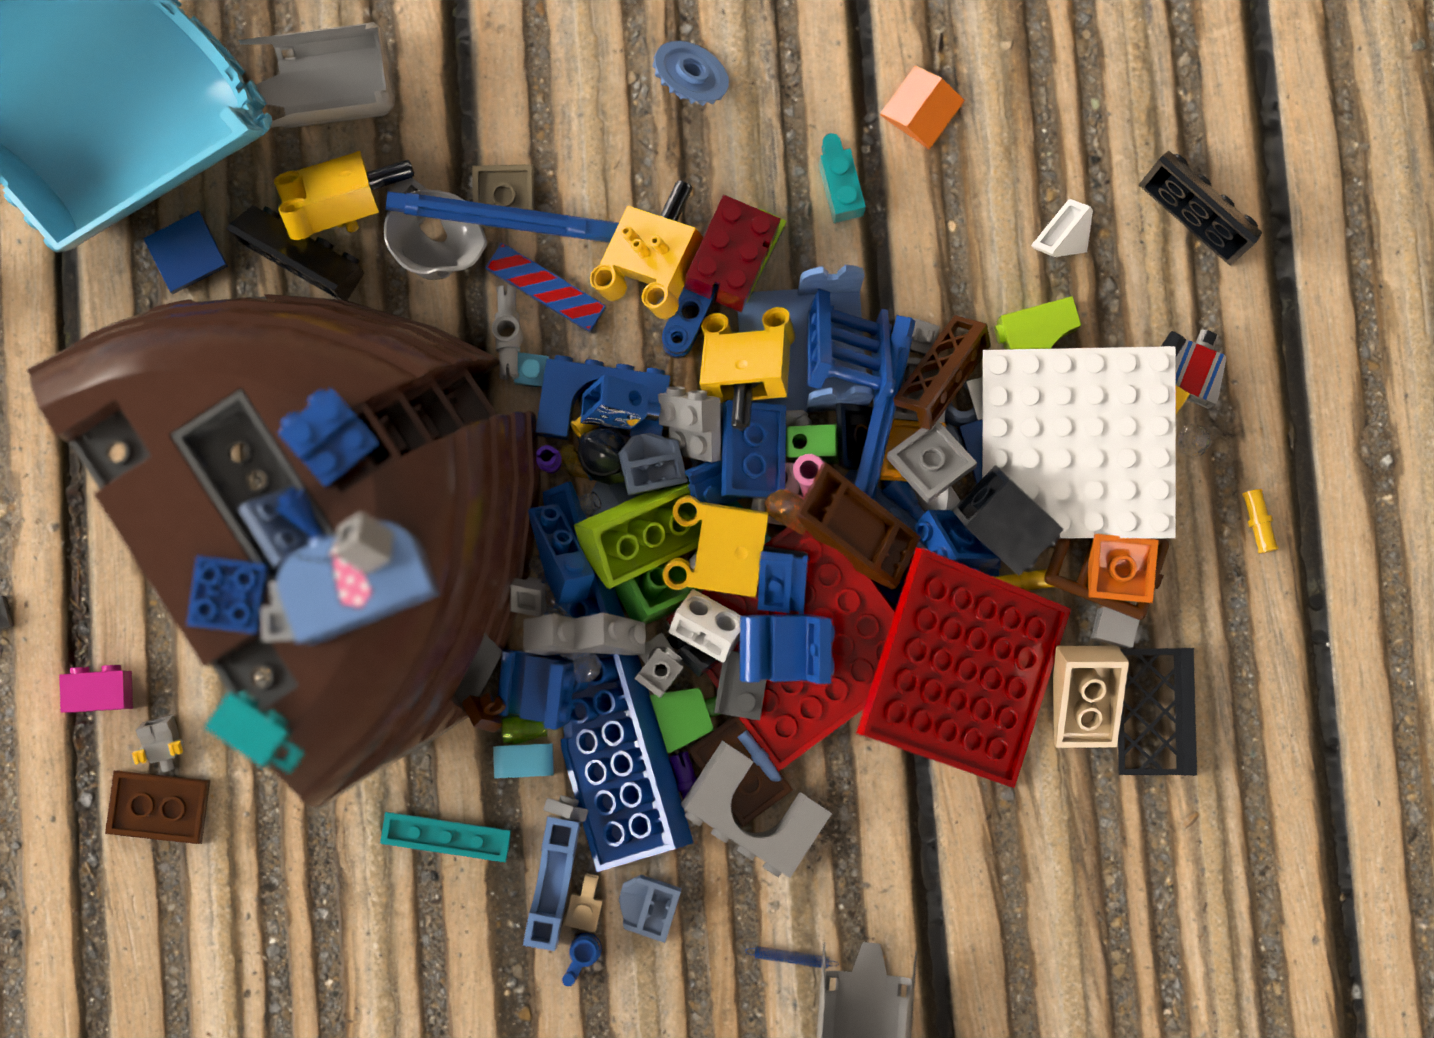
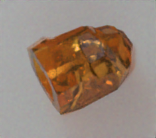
M781 489L769 494L764 504L767 512L776 521L802 535H805L808 531L796 517V513L804 499L803 496L790 490Z

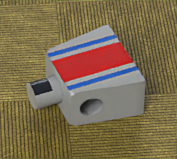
M1202 329L1196 343L1186 340L1183 348L1175 358V385L1190 394L1187 401L1210 409L1217 404L1226 356L1213 350L1219 336L1212 331Z

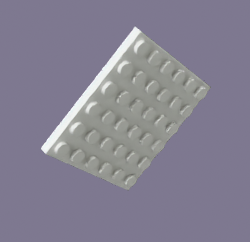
M1175 346L983 350L982 478L997 465L1064 529L1060 533V538H1094V534L1120 536V538H1176Z

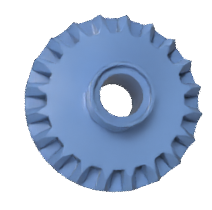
M671 41L660 46L654 56L652 66L656 69L655 76L661 79L662 86L669 87V93L676 94L680 97V100L682 98L688 99L691 104L697 101L702 106L707 102L714 104L716 100H721L728 90L729 78L724 66L713 54L698 45L684 41Z

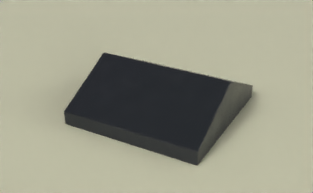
M848 403L836 404L839 466L846 470H859L873 407Z

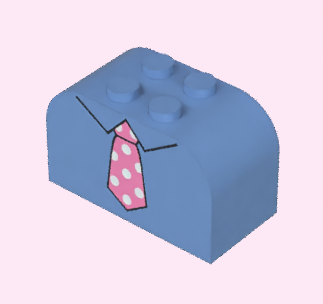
M379 521V523L394 532L392 555L389 562L370 574H364L334 556L337 536L330 538L329 534L308 541L309 547L301 549L288 557L279 571L277 589L296 643L312 646L440 596L441 593L427 556L418 539L396 524Z

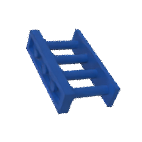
M818 289L807 312L808 386L821 389L825 379H830L833 376L874 389V406L881 408L886 396L890 397L896 384V379L892 378L890 348L892 324L889 323L888 310L882 308L876 322L835 310L830 302V292ZM834 323L870 333L871 338L836 328ZM832 340L871 351L872 356L836 346ZM832 358L873 370V375L838 365Z

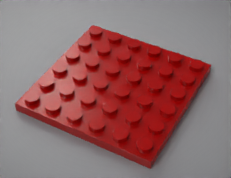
M799 519L764 545L808 553L804 614L832 619L835 638L831 643V656L834 659L835 668L834 673L831 675V684H817L810 681L773 682L767 680L760 720L739 717L758 745L764 748L770 756L769 759L778 772L864 709L896 612L872 579L856 571L847 557L838 550L817 541L801 524ZM759 578L756 597L711 590L701 592V594L708 596L710 599L741 616L799 614V611L792 610L789 613L758 610ZM675 613L666 619L670 625ZM740 640L732 651L740 652ZM721 661L706 672L717 689L722 668Z
M916 547L856 734L1015 788L1055 662L1056 646H1060L1071 608L924 548Z

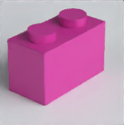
M121 665L101 666L102 672H90V667L70 668V674L59 675L60 713L133 709L132 671L121 670Z

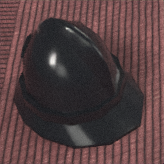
M604 426L582 434L578 443L577 457L584 472L593 480L607 485L625 482L618 453L631 436L621 429Z

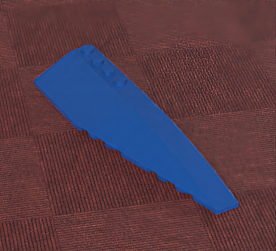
M566 482L544 491V506L558 503L578 541L574 524L587 519L572 482ZM593 568L592 570L595 575L587 599L558 605L554 597L555 609L551 610L552 614L573 619L600 613L625 618L615 588H606ZM582 652L555 654L556 656L577 660L570 722L563 726L564 738L561 739V750L575 799L579 800L577 806L588 809L586 820L582 823L596 872L693 844L688 821L684 816L685 811L680 805L682 801L650 699L649 689L634 679L642 670L638 655Z

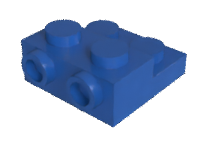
M332 388L327 392L324 389H320L311 395L307 400L310 406L300 414L294 411L287 415L280 423L283 428L278 432L281 438L297 457L306 464L325 488L330 487L380 445Z
M927 510L914 525L916 528L915 532L921 536L919 541H922L929 551L970 568L995 567L1001 560L962 524L952 510Z

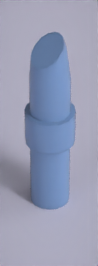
M748 730L740 734L737 738L750 753L754 763L757 766L759 765L771 781H781V775L769 759L770 756L764 748L758 745Z

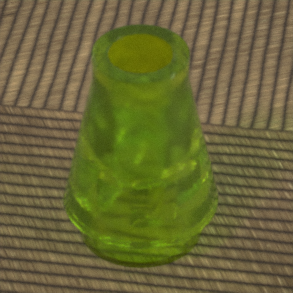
M509 714L507 718H501L503 723L501 726L503 743H511L512 746L548 736V729L544 728V722L521 719L519 715Z

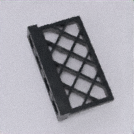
M1194 648L1120 649L1124 655H1136L1145 664L1133 678L1127 673V678L1130 681L1126 684L1125 690L1133 683L1146 697L1134 709L1123 700L1118 736L1119 775L1197 776ZM1141 655H1155V656L1148 662V661H1147L1144 657H1142ZM1160 655H1173L1174 669L1166 677L1161 675L1151 665ZM1148 667L1162 680L1150 693L1135 681ZM1173 674L1174 686L1168 681ZM1164 683L1174 691L1175 699L1166 709L1152 697ZM1148 699L1163 711L1150 725L1136 712ZM1174 705L1175 718L1168 712ZM1124 706L1130 711V713L1125 718ZM1165 714L1175 723V732L1167 740L1152 728ZM1132 715H1135L1147 727L1135 740L1131 739L1124 732V723ZM1149 730L1163 742L1151 757L1137 744ZM1124 737L1131 742L1126 749ZM1175 737L1176 750L1169 744ZM1135 746L1148 760L1139 769H1125V755ZM1167 746L1176 755V769H1163L1153 759ZM1151 762L1158 769L1144 768Z

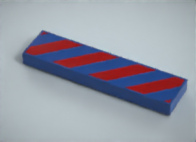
M502 242L485 267L488 272L515 286L516 289L589 333L592 332L606 309V305Z

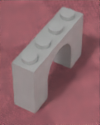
M722 741L680 804L687 810L684 816L698 826L705 822L713 827L711 834L724 843H727L729 839L739 844L737 851L753 861L755 856L765 861L763 868L776 877L783 873L791 878L832 813L799 792L781 821L770 830L751 833L740 829L732 817L731 800L736 788L754 761Z

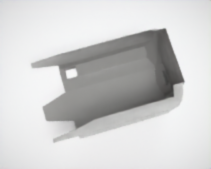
M374 22L237 40L240 45L272 44L275 48L280 74L256 84L257 91L263 96L267 105L281 106L285 109V116L273 120L270 128L283 126L287 129L379 117L389 113L395 105V90L387 40L383 29ZM293 49L295 57L283 58L281 50Z
M826 942L823 943L816 1038H911L917 951H915L912 979L887 975L881 944L862 943L852 972L826 971ZM830 978H836L835 990H829ZM902 984L907 985L906 997L901 996Z

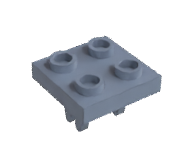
M295 485L245 502L238 509L274 567L283 564L295 552L310 546L308 541L311 539L306 532L300 530L275 509L280 504L277 498L292 487L297 490ZM316 519V524H317L318 527L321 529V531L324 533V535H326L325 531L323 530V528L321 527V525L319 524V522H318L317 519Z

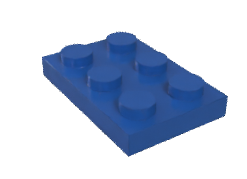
M733 400L724 401L721 496L770 500L785 499L786 405L752 402L750 426L745 431H739V429H735L731 425Z

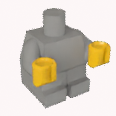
M174 715L143 722L136 729L142 747L132 753L134 763L139 765V763L142 762L143 764L147 761L150 763L159 762L162 772L173 770L175 767L172 758L183 753L184 741L179 738Z

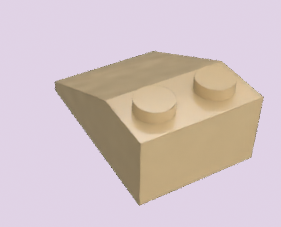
M1056 646L1053 670L1054 745L1056 748L1117 747L1129 664L1118 646Z

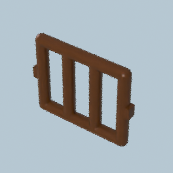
M1059 538L1057 543L1051 547L1054 551L1044 576L1047 584L1137 620H1143L1146 617L1150 603L1137 602L1134 605L1124 600L1089 597L1088 562L1093 538L1091 539L1077 582L1059 575L1072 538ZM1145 538L1158 540L1154 591L1155 589L1158 590L1164 576L1160 573L1169 549V541L1165 538Z

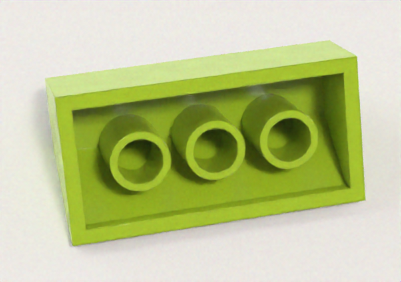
M689 480L684 484L641 494L574 524L580 547L589 564L606 588H613L698 548L702 520H699L692 526H682L673 517L675 502L682 496H691L688 486L690 484ZM683 503L678 508L682 518L691 519L696 515L692 503Z

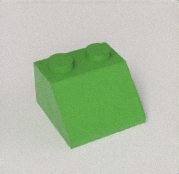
M668 562L614 587L630 619L644 622L645 625L659 620L679 608L692 589L698 592L699 590L692 587H685L681 590L669 588L663 579L664 568ZM674 566L669 570V576L674 581H682L686 578L687 572L681 566Z

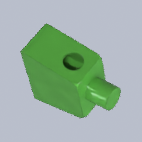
M836 424L786 427V458L791 463H795L802 455L814 454L819 456L824 463L839 464ZM807 440V445L803 449H798L799 444Z
M701 688L666 692L662 698L655 694L650 695L668 753L714 730L710 718L720 715V713H714L717 696L704 700Z

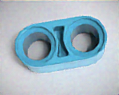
M553 743L493 746L494 778L554 775Z

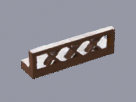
M954 315L893 398L894 405L916 411L919 426L931 430L983 358V350H988L991 347L987 324ZM958 327L969 330L967 334L958 337L953 336ZM950 348L955 350L952 355L942 358L938 357L940 351ZM939 369L937 376L923 379L922 376L925 372ZM923 389L924 393L918 401L907 398L910 393Z

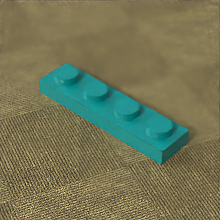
M385 812L380 844L506 863L512 830Z

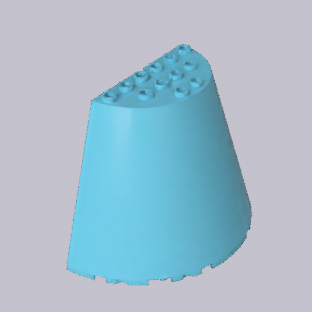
M0 0V184L4 186V198L11 205L21 210L25 215V222L44 236V243L54 252L59 253L60 251L65 252L74 249L260 138L270 129L272 116L267 112L263 113L262 109L267 103L257 91L258 88L254 82L250 80L245 84L242 78L245 70L195 16H192L190 19L185 14V11L179 8L182 4L178 0Z

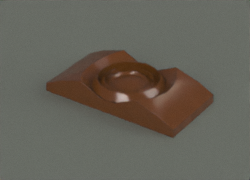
M827 463L821 465L796 513V517L817 541L838 550L847 557L856 571L891 589L897 588L921 538L911 528Z

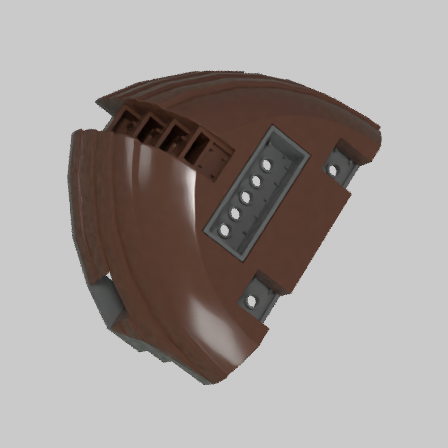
M264 294L265 296L202 302H194L189 299L155 306L146 313L121 319L91 332L65 350L29 367L27 372L30 375V383L35 401L56 437L70 442L97 484L99 490L94 492L93 495L202 666L213 667L229 692L240 694L242 690L246 691L260 701L257 707L268 714L273 710L289 721L286 726L294 732L288 740L299 746L306 753L292 773L286 772L274 763L270 767L306 805L312 808L324 807L378 770L386 769L410 752L420 750L467 719L468 715L462 702L469 695L481 697L502 658V650L506 649L518 615L516 612H511V583L515 578L527 580L528 577H531L535 536L528 510L529 508L539 507L541 472L536 461V453L539 449L538 435L536 434V415L530 410L525 413L518 411L512 412L509 415H497L475 381L499 365L497 357L435 326L340 299ZM332 388L380 445L330 487L325 488L306 464L297 457L281 438L278 432L283 428L280 423L287 415L294 411L300 414L310 406L307 400L311 395L320 389H324L327 392ZM123 444L126 448V455L121 461L114 462L111 459L110 451L115 445ZM238 444H245L248 449L247 457L243 461L235 462L231 457L233 447ZM255 472H263L266 477L265 485L261 489L253 490L249 485L250 476ZM295 485L298 491L301 489L305 490L315 518L325 533L329 534L330 538L337 536L339 526L360 512H363L377 522H390L411 533L423 546L441 593L438 597L312 646L296 643V640L262 642L261 621L259 634L187 625L197 556L268 565L263 606H271L270 581H277L283 564L276 567L273 566L238 509L245 502ZM261 667L268 669L271 675L270 682L264 687H259L254 682V673ZM283 747L277 756L284 760L290 750Z

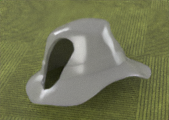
M426 189L410 192L463 200L457 195L439 190ZM388 211L384 223V240L388 250L402 267L425 279H444L453 271H461L471 267L476 263L487 246L486 236L481 225L440 219L447 238L445 241L439 242L425 235L419 226L417 216L406 215L403 212Z

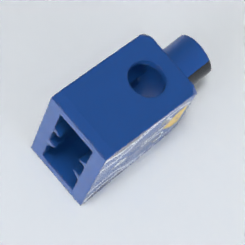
M603 374L583 393L581 423L628 430L635 427L643 419L657 421L661 405L658 402L648 401L647 386Z

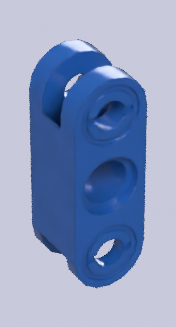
M714 283L713 294L710 299L683 288L678 299V311L668 319L662 333L663 348L668 355L674 358H682L690 353L702 329L701 323L708 316L716 299L719 288L718 284ZM688 306L696 307L699 314L694 319H687L682 315L684 308ZM676 337L683 339L680 343H674L672 340Z

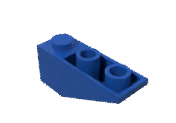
M556 503L529 508L528 513L545 579L558 605L587 599L595 574L560 506Z

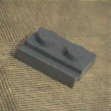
M732 651L725 662H722L714 713L760 720L767 680H760V682L740 681V652Z

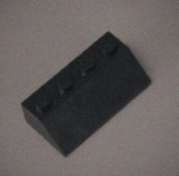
M252 205L229 223L226 229L242 245L336 299L348 301L365 273L358 265L360 261L347 252H343L342 256L332 250L334 246L321 237H317L316 240L310 237L301 240L290 239L284 222L279 220L281 215L269 207L265 206L261 210Z

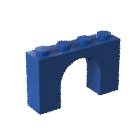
M555 355L554 359H546L536 434L539 437L569 441L573 409L578 397L583 390L592 386L603 374L647 386L648 401L658 403V394L666 393V388L670 387V375H665L664 370L657 368H647L646 372L634 371L635 367L627 364H616V368L605 367L604 362L587 359L585 364L573 362L572 357ZM659 418L657 421L643 419L631 429L630 436L652 433L663 437L664 426L659 425Z

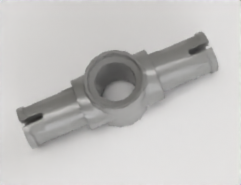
M503 285L496 288L498 312L495 314V320L492 323V332L496 339V351L499 353V378L509 380V374L511 379L519 378L518 352L521 350L520 345L523 342V332L520 327L519 313L516 312V287L507 285L506 295ZM505 328L515 329V332L510 337L500 336Z

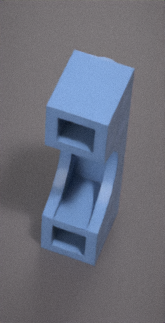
M554 815L547 817L541 848L539 874L528 916L524 946L555 951L558 947L581 821Z

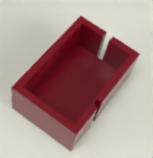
M723 194L686 274L684 288L710 299L713 294L714 283L720 285L716 302L742 313L764 264L765 257H767L777 235L781 218Z

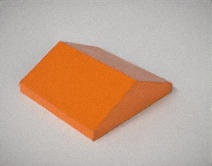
M915 66L880 113V116L930 150L965 100L943 78Z
M1094 534L1088 562L1089 597L1153 603L1158 540L1120 538V536Z

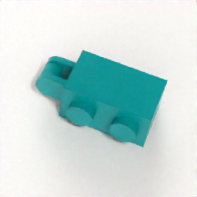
M829 133L823 138L821 148L823 155H820L819 170L834 224L863 217L866 206L851 149L843 150L840 137L837 134Z
M242 690L240 694L228 692L204 728L259 766L270 767L274 763L286 772L292 773L306 752L288 740L294 732L286 726L289 721L273 710L268 714L257 707L260 701L246 691ZM283 747H286L290 751L283 760L277 755Z

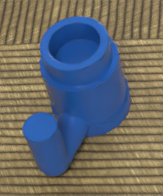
M589 932L581 933L572 940L569 949L572 962L562 978L565 986H572L582 968L594 964L600 957L602 944L594 934Z

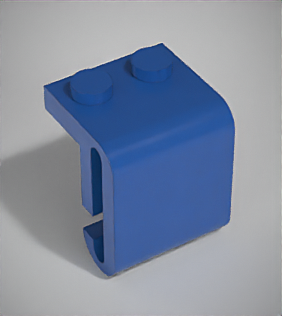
M811 614L740 616V681H810L817 684H831V675L834 673L835 668L834 659L831 656V643L835 638L832 619Z
M502 650L497 697H502L506 708L498 715L518 714L521 719L544 722V728L553 730L570 722L577 660L556 655L543 656L522 650Z

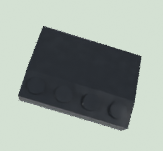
M1170 150L1158 159L1139 186L1231 266L1259 240L1262 231L1258 229V224L1253 218L1248 215H1242L1234 208L1235 204L1229 197L1217 193L1205 176L1193 172L1188 167V162L1181 155L1173 154Z

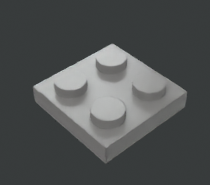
M939 421L936 422L931 430L919 429L887 453L888 461L927 504L974 470L977 465L974 458Z

